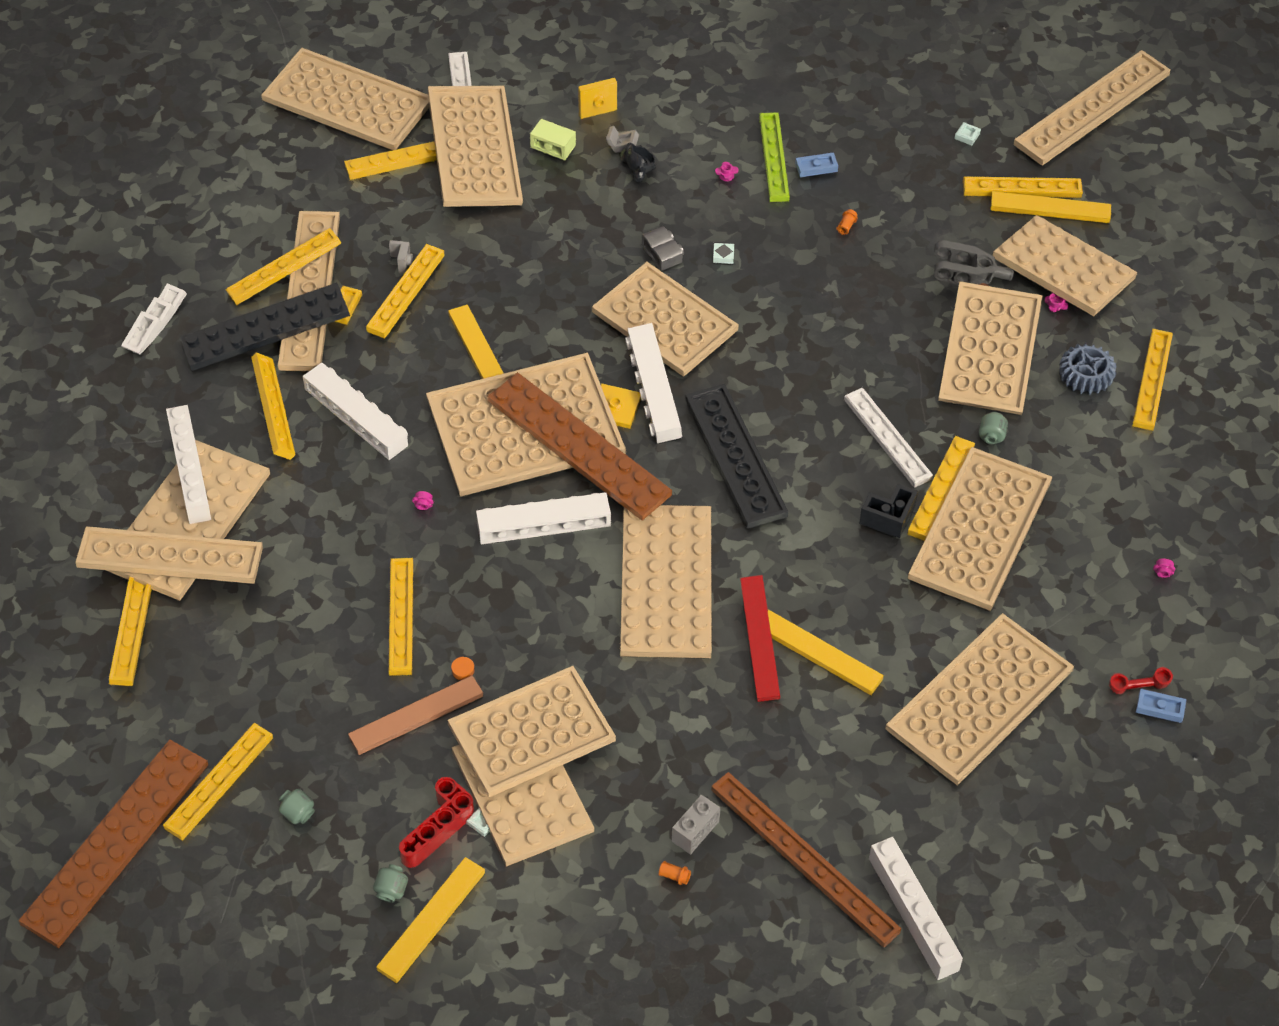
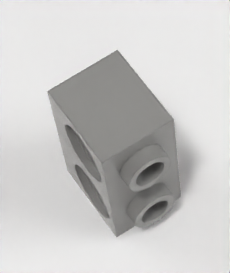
M700 795L672 827V842L691 855L720 820V807L703 795Z

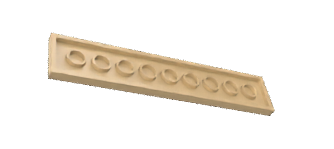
M1141 50L1014 139L1013 145L1040 165H1044L1169 76L1170 69Z
M299 211L294 249L329 228L338 237L339 212ZM336 247L291 273L287 300L332 284ZM327 324L281 340L278 361L279 370L311 371L322 363Z

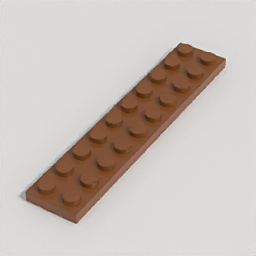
M520 373L514 374L487 396L490 404L641 521L672 496V489Z
M169 740L18 920L20 925L60 948L208 767V761L176 742Z

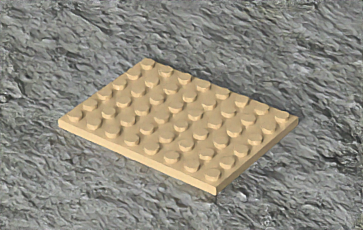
M588 353L426 393L427 401L460 497L573 468L488 402L487 396L517 372L626 454V448Z

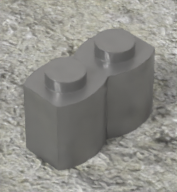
M662 226L642 234V246L660 271L682 263L683 247L674 241V236L670 230Z

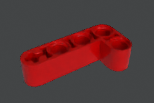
M442 777L436 782V799L441 807L400 842V858L404 866L413 868L422 863L465 825L466 821L474 813L472 796L454 779ZM461 805L467 806L465 808H459V806ZM444 820L450 821L448 823H441ZM428 835L433 836L432 838H429V839H425V838H424L425 836H428Z

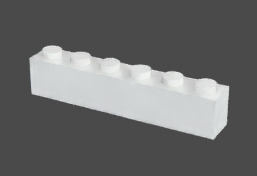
M650 323L628 328L629 337L625 338L627 349H632L633 354H630L632 367H637V371L634 372L636 382L642 385L639 392L641 400H646L647 406H644L646 418H651L652 423L649 424L651 436L656 437L657 443L682 438L680 421L653 325Z
M320 363L303 376L304 388L308 393L388 460L408 447L407 431L402 426L394 423L388 414H383L375 403H370L365 399L360 391L353 389L346 379H341L331 367L328 368L325 364Z
M188 405L168 408L166 411L189 524L211 520Z
M606 493L571 496L563 499L528 502L526 504L485 508L476 511L481 544L611 526V512Z
M891 837L871 845L869 860L936 979L940 980L958 972L963 958L895 839Z

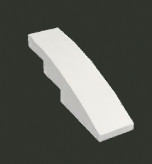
M166 284L159 298L154 297L147 311H141L121 346L140 355L167 325L187 295L186 292Z

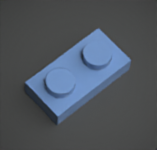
M834 153L799 157L795 160L800 177L838 172V164Z
M1140 689L1136 713L1182 723L1186 699Z

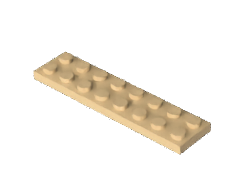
M86 527L77 555L76 566L77 568L254 584L263 545L262 542Z

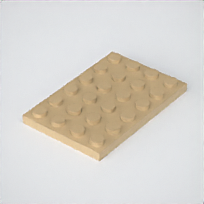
M1038 215L993 252V256L999 262L1092 316H1095L1137 275V272L1130 267L1118 262L1111 256L1104 254Z
M648 262L643 264L592 306V312L627 337H629L628 328L652 323L663 363L683 377L737 332L739 324Z
M959 282L938 401L1022 415L1042 295Z
M574 666L448 720V726L488 797H492L616 741L614 732Z
M460 745L452 747V753L489 827L490 834L505 866L512 865L594 832V826L563 765L492 797H488Z

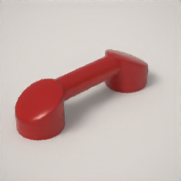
M1165 667L1158 668L1153 677L1128 680L1125 675L1117 673L1111 677L1109 686L1114 693L1119 695L1128 689L1153 686L1157 689H1164L1171 683L1173 674Z

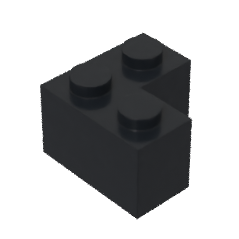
M897 484L890 499L869 492L861 508L859 524L900 539L916 506L918 491Z

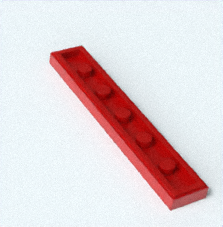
M763 575L740 578L757 701L780 699Z

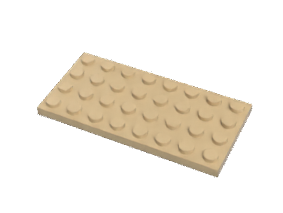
M304 48L297 52L262 94V100L391 150H396L430 107L428 95Z
M428 86V99L443 207L522 205L523 197L505 87Z
M195 440L211 520L189 524L179 470L176 464L128 530L224 539L270 475V469ZM106 570L128 580L130 576L134 578V581L145 586L146 584L151 585L152 590L179 601L196 579Z
M971 447L908 574V579L991 611L1050 486L1052 476Z
M660 505L643 521L624 507L620 656L711 658V506Z
M1002 613L886 724L885 729L949 780L958 785L1073 671L1074 666Z

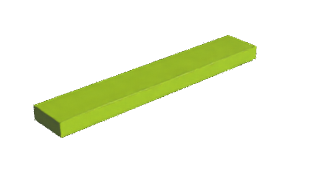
M759 113L769 201H789L790 196L779 113Z

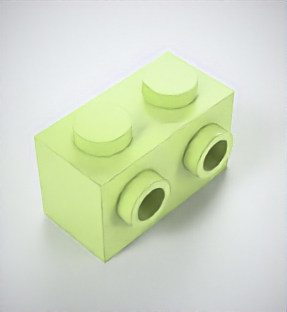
M541 119L530 133L531 148L566 160L576 146V131Z

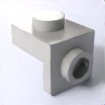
M610 126L606 140L613 151L617 153L625 149L630 142L636 146L639 134L636 130L618 133L615 126Z
M391 240L389 242L390 256L397 257L398 272L405 274L408 266H411L413 262L410 242Z

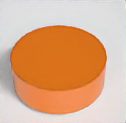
M467 657L455 659L451 665L452 675L458 680L473 676L475 671L473 661Z

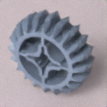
M1086 343L1081 347L1077 344L1075 348L1070 347L1063 354L1059 363V374L1062 381H1066V387L1072 386L1073 391L1078 389L1081 394L1084 391H1087L1089 395L1092 391L1098 394L1100 390L1105 391L1112 384L1113 378L1116 375V363H1114V357L1109 356V351L1103 352L1102 347L1095 348L1094 344L1088 346Z

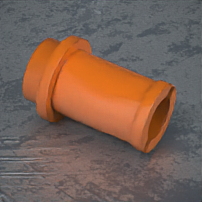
M852 209L843 212V218L837 226V231L842 235H847L853 223H856L858 219L857 213Z
M663 861L659 869V876L675 880L679 885H686L689 882L691 871L686 866L681 868Z

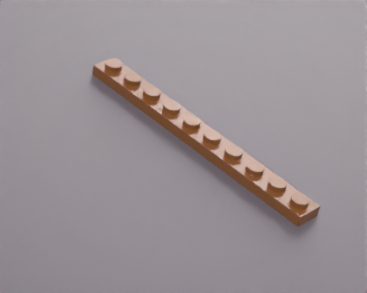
M727 772L712 785L711 791L883 948L901 933L902 928L733 775Z

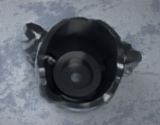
M630 142L621 151V160L627 163L630 169L634 171L633 174L636 182H642L646 173L656 169L654 164L655 156L645 147H642V145L635 146Z

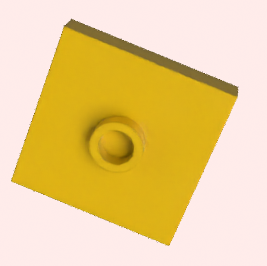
M615 78L578 87L579 116L581 119L617 110V81Z
M601 384L616 426L630 429L641 401L640 392Z

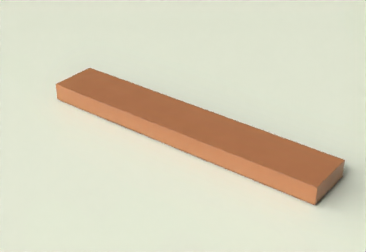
M470 676L350 732L348 737L358 755H361L483 697V692L474 677Z

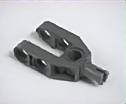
M946 240L938 241L935 244V256L940 259L949 260V262L941 261L935 265L934 276L939 281L959 285V282L979 285L981 283L990 284L994 277L1011 281L1013 278V269L998 266L995 263L994 256L976 246ZM941 248H946L949 251L941 253L938 250ZM966 252L968 255L961 257L958 253ZM953 261H954V262H959V263L968 264V266H967V265H962V264L953 263ZM940 269L948 270V272L944 274L939 273L938 271ZM966 273L968 276L963 278L959 277L958 274Z

